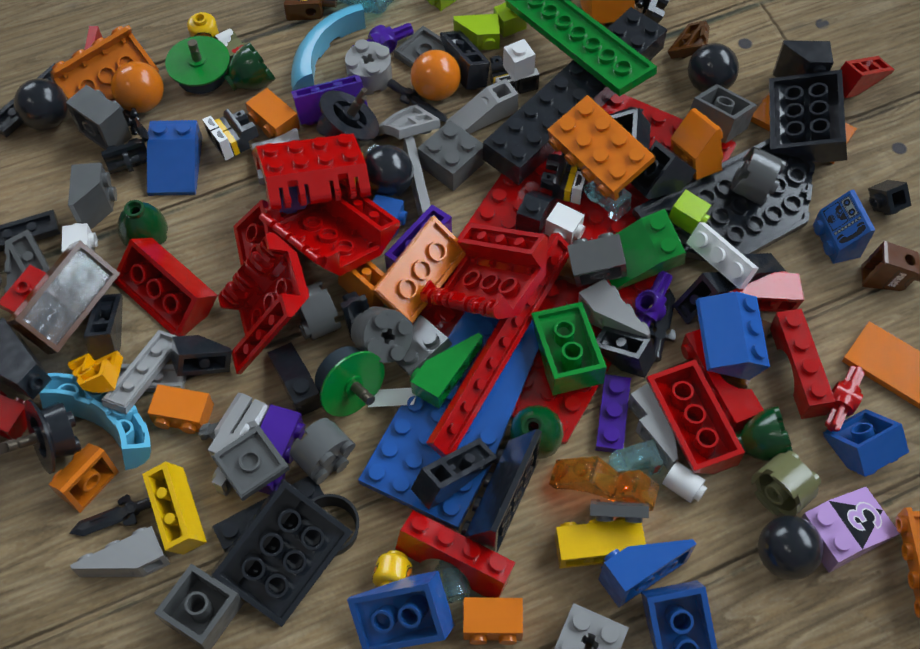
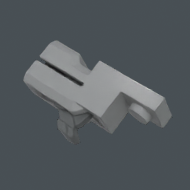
M238 392L219 422L203 424L199 429L198 434L202 441L207 440L209 437L213 441L208 448L211 457L259 425L261 427L269 406L256 399L252 402V397ZM217 467L213 474L212 483L218 493L227 497L232 486L219 467Z

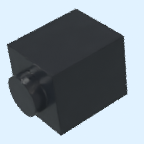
M886 180L868 188L869 202L873 211L882 212L884 215H893L912 206L907 182Z

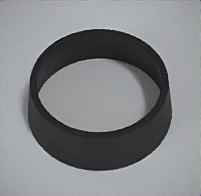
M324 494L317 496L312 501L320 507L337 506L343 508L354 519L355 533L349 542L342 546L336 554L338 556L349 550L357 538L359 530L357 509L348 499L340 495Z

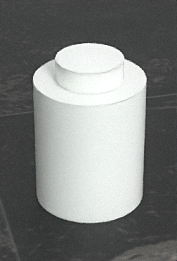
M678 461L670 469L662 483L689 503L694 499L699 502L707 490V487L704 486L706 480L693 473V471Z

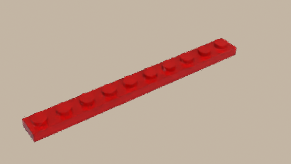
M552 233L548 239L546 276L518 316L499 320L426 443L441 457L454 452L458 448L532 321L531 313L538 311L568 260L569 252L567 245L569 244L559 233Z

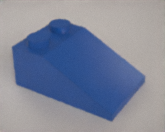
M197 120L150 121L148 129L149 140L147 141L148 196L196 195L203 140Z
M693 539L628 546L622 551L615 549L605 556V562L601 566L602 570L598 580L618 608L639 595L641 591H645L686 563L696 546V542Z
M439 571L412 575L347 599L362 649H398L446 640L455 626Z
M698 580L641 591L645 617L654 649H718L706 587Z

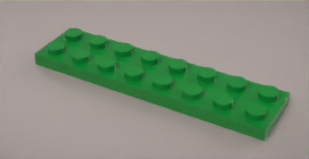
M505 0L506 7L619 97L657 74V66L570 0Z

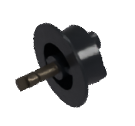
M362 88L357 97L336 90L325 92L319 101L322 115L318 119L317 132L325 137L354 133L358 145L360 141L374 139L379 133V122L372 110L364 103L367 99L365 94L368 89Z
M31 399L25 401V417L29 434L0 443V454L33 445L39 461L49 474L55 472L56 458L74 455L76 452L81 451L79 439L77 436H74L72 427L76 426L73 413L71 411L66 412L63 403L59 402L40 410Z

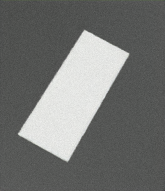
M412 388L380 389L374 395V403L368 405V407L407 405L408 399L412 396H415L410 405H414L416 395L412 393Z

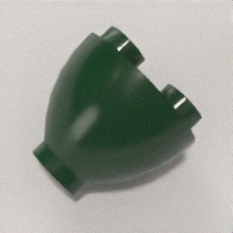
M250 42L244 44L234 54L229 64L228 72L224 75V78L234 92L237 89H260L271 84L276 79Z
M131 200L125 204L118 219V234L125 246L128 245L130 239L153 238L159 244L167 240V221L158 208L139 200Z
M540 405L528 406L520 410L513 418L510 426L511 440L530 432L528 426L535 422L539 425L538 430L542 431L538 459L554 455L560 447L564 436L563 424L558 415L548 407Z
M778 406L770 407L757 413L747 422L740 434H736L745 451L744 455L747 454L762 461H770L779 453L793 451Z

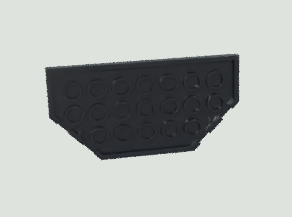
M769 138L754 147L786 161V165L781 174L776 178L780 181L774 194L769 193L763 205L750 201L731 190L734 175L738 167L741 168L745 162L743 158L749 151L748 149L722 162V171L698 180L692 178L682 191L652 198L635 207L632 214L639 220L665 209L669 216L672 207L686 189L711 204L707 213L710 219L706 224L740 253L755 254L806 226L810 215L808 211L812 197V176L815 171V164L811 160L772 153L770 151ZM672 223L686 252L685 257L708 262L686 243L691 234Z

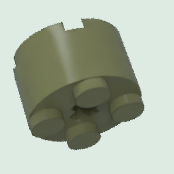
M787 451L786 453L777 454L752 476L751 483L752 485L756 484L758 489L754 492L756 497L771 513L777 516L780 513L787 516H796L818 495V486L821 484V479L800 461L799 456L795 452Z

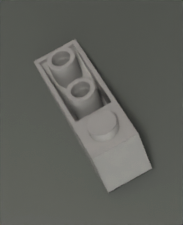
M507 78L483 89L451 116L446 123L451 120L469 134L514 114L518 108V93Z
M605 279L579 292L578 302L583 303L587 317L592 325L600 329L607 326L650 338L651 332L647 324L641 322L636 317L632 306L628 303L626 304L621 299L616 287L610 286Z
M150 526L135 530L131 536L121 541H112L104 549L94 554L89 553L81 556L70 567L79 577H145L169 565L170 561L159 535Z

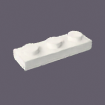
M699 222L686 242L739 289H745L759 269L705 222Z

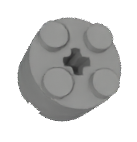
M360 39L346 53L347 77L359 75L363 88L368 89L365 95L374 94V91L380 89L383 91L388 87L387 83L392 79L391 56L388 47L376 42Z

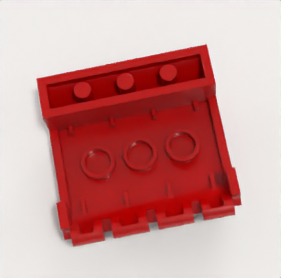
M339 180L342 194L340 201H334L331 188L332 202L309 204L305 209H299L297 212L281 218L280 209L270 211L269 206L264 208V212L259 215V219L300 252L304 253L315 264L339 276L381 256L400 227L398 219L369 198H359L358 193H356V198L350 199L347 192V184L343 180Z

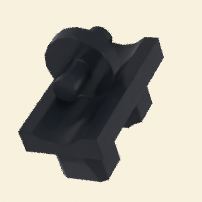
M635 0L637 8L641 9L643 7L641 13L656 23H659L664 17L665 11L663 10L669 0Z
M134 138L120 146L112 145L106 147L105 151L101 152L110 175L126 169L132 172L134 171L133 167L147 163V148L143 139Z
M357 292L343 295V302L340 303L351 341V328L355 318L369 308L365 294L358 296Z

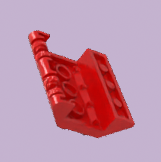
M354 133L316 137L306 140H292L276 144L268 143L255 146L252 151L256 168L262 171L266 183L267 203L270 211L282 208L279 188H281L284 208H291L292 202L288 187L297 186V197L300 206H306L307 199L304 184H306L310 205L332 202L331 188L334 201H340L342 194L339 180L346 179L347 192L350 199L356 198V193H358L359 198L371 196L367 165Z
M470 223L457 241L466 253L465 258L443 288H436L433 282L429 280L420 292L421 301L473 314L480 313L482 316L495 319L518 316L546 276L548 237L546 234Z
M272 232L266 234L261 243L256 247L257 251L250 254L233 275V280L228 282L218 295L221 308L239 310L245 333L242 340L232 350L236 374H242L309 298V290L306 286L297 252Z

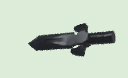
M393 79L388 81L387 86L401 95L399 101L409 105L411 101L414 105H418L439 118L440 121L446 122L448 120L444 113L421 99V96L415 89L405 88Z
M131 108V112L123 110L122 113L129 123L128 126H130L131 134L137 136L138 133L146 143L149 140V134L139 122L136 109Z
M670 288L664 295L667 298L665 303L666 314L661 320L654 323L657 331H653L652 325L649 327L651 332L650 338H654L655 362L661 361L665 341L674 342L676 340L675 330H670L674 310L673 304L676 299Z
M127 494L117 501L119 505L125 504V507L117 506L83 519L75 525L69 534L86 536L122 521L124 526L136 525V516L141 511L152 507L150 499L148 497L133 502L130 495Z

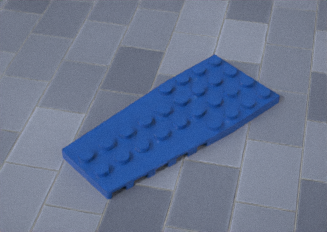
M465 312L448 336L452 343L449 348L479 333L483 335V349L500 319L482 316L480 313ZM531 321L457 449L480 438L495 455L497 454L539 349L533 321ZM478 355L440 409L416 396L414 405H410L415 396H412L408 399L407 405L400 406L358 479L359 484L457 531L491 465L450 498L429 510L414 494L411 487L423 467L442 458L426 442Z

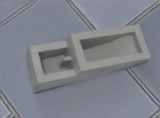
M647 383L630 394L628 407L639 419L636 432L666 469L670 471L678 460L674 433L651 387Z

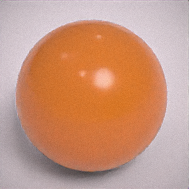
M429 50L422 53L414 61L411 68V82L415 91L421 97L430 101L445 100L452 96L459 87L461 70L458 62L449 53L442 50Z
M133 61L123 64L116 70L112 77L111 90L114 99L122 108L130 112L131 108H135L137 113H144L154 109L160 103L164 93V85L160 74L154 67L144 62Z

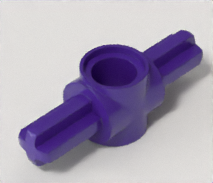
M410 23L394 29L390 26L377 25L370 31L367 41L389 48V52L392 53L397 46V41L413 35L414 30Z
M665 271L658 273L651 290L647 289L641 292L635 300L637 308L635 314L648 327H650L651 323L661 320L666 314L665 303L667 298L664 295L673 277Z

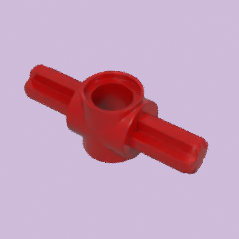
M851 366L845 379L840 382L838 381L833 387L832 393L836 402L825 421L827 430L831 432L840 431L846 416L853 415L860 405L863 394L859 386L865 374L862 367Z

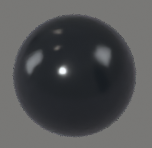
M709 43L698 48L691 56L688 64L689 79L692 85L701 92L708 90L716 84L729 89L736 81L739 73V62L736 54L729 47L720 43Z
M43 78L31 79L23 83L16 91L14 109L18 118L26 126L36 130H49L57 127L65 119L68 111L67 97L56 83Z
M381 145L373 148L364 157L370 189L373 195L377 194L395 198L403 194L411 185L414 168L410 157L402 149L392 145Z
M788 515L773 519L763 528L758 540V553L763 565L775 576L786 580H799L808 577L819 567L823 559L824 545L821 535L815 526L803 518Z

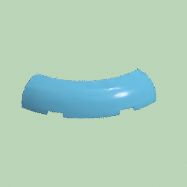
M361 3L345 7L330 14L305 36L293 59L291 71L292 91L314 85L316 62L330 47V43L335 38H342L352 32L366 28L364 9Z
M48 373L52 380L39 393L43 409L57 402L63 403L66 412L71 411L74 416L86 419L102 427L119 445L123 454L125 470L137 468L150 458L151 445L148 428L135 405L127 414L104 407L102 405V398L107 392L94 393L83 390L73 374Z

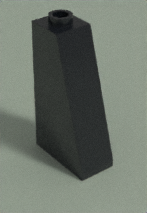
M1 317L0 382L34 400L52 379L20 334L6 323L5 318Z

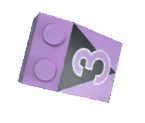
M867 487L828 500L805 512L801 517L815 526L820 533L824 545V554L821 562L829 573L900 534Z

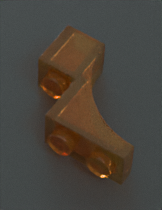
M598 456L556 460L549 485L555 489L582 491L611 501L646 503L649 505V511L654 509L660 486L640 470L618 472Z

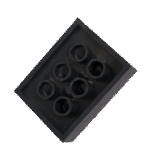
M842 70L769 78L770 151L821 163L847 160Z
M535 429L509 440L505 449H499L496 455L498 458L494 462L497 464L494 473L489 472L483 485L486 490L482 497L477 496L472 508L475 514L471 521L466 520L461 535L498 553L537 466L542 431Z
M282 478L212 569L211 576L238 593L241 598L282 627L353 531Z

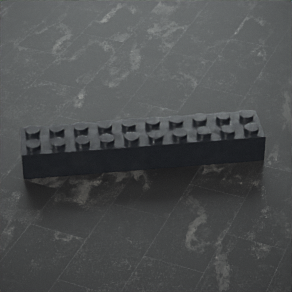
M632 7L607 28L649 61L664 48L667 29ZM572 60L483 141V160L520 185L548 158L549 153L552 154L555 151L548 142L550 138L547 129L586 95L602 107L615 93Z

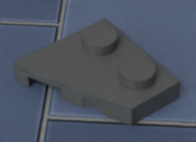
M28 229L5 241V254L7 256L5 261V272L7 273L5 293L29 265L46 273L49 271L50 266Z
M420 314L413 325L411 345L405 357L400 361H396V363L411 377L416 368H421L425 361L447 350L452 343L447 336Z
M591 499L590 516H596V521L611 522L613 517H625V522L642 523V518H649V505L646 503L623 501L600 502V499Z

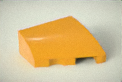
M118 350L97 360H94L88 353L68 362V366L73 371L72 374L83 390L105 393L115 390L123 357Z

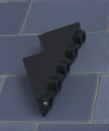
M771 253L743 254L759 268L749 283L774 272L786 271ZM720 272L702 273L673 304V307L688 325L698 320L696 306L698 298L729 293L737 289V287Z

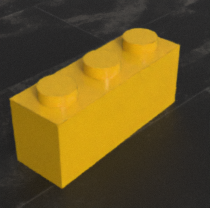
M165 461L143 473V479L165 551L184 555L207 543L184 468Z
M618 517L611 522L593 519L587 524L578 525L576 522H565L560 527H556L554 535L559 569L604 564L605 556L615 549L622 551L628 546L646 544L642 523L625 522V517Z

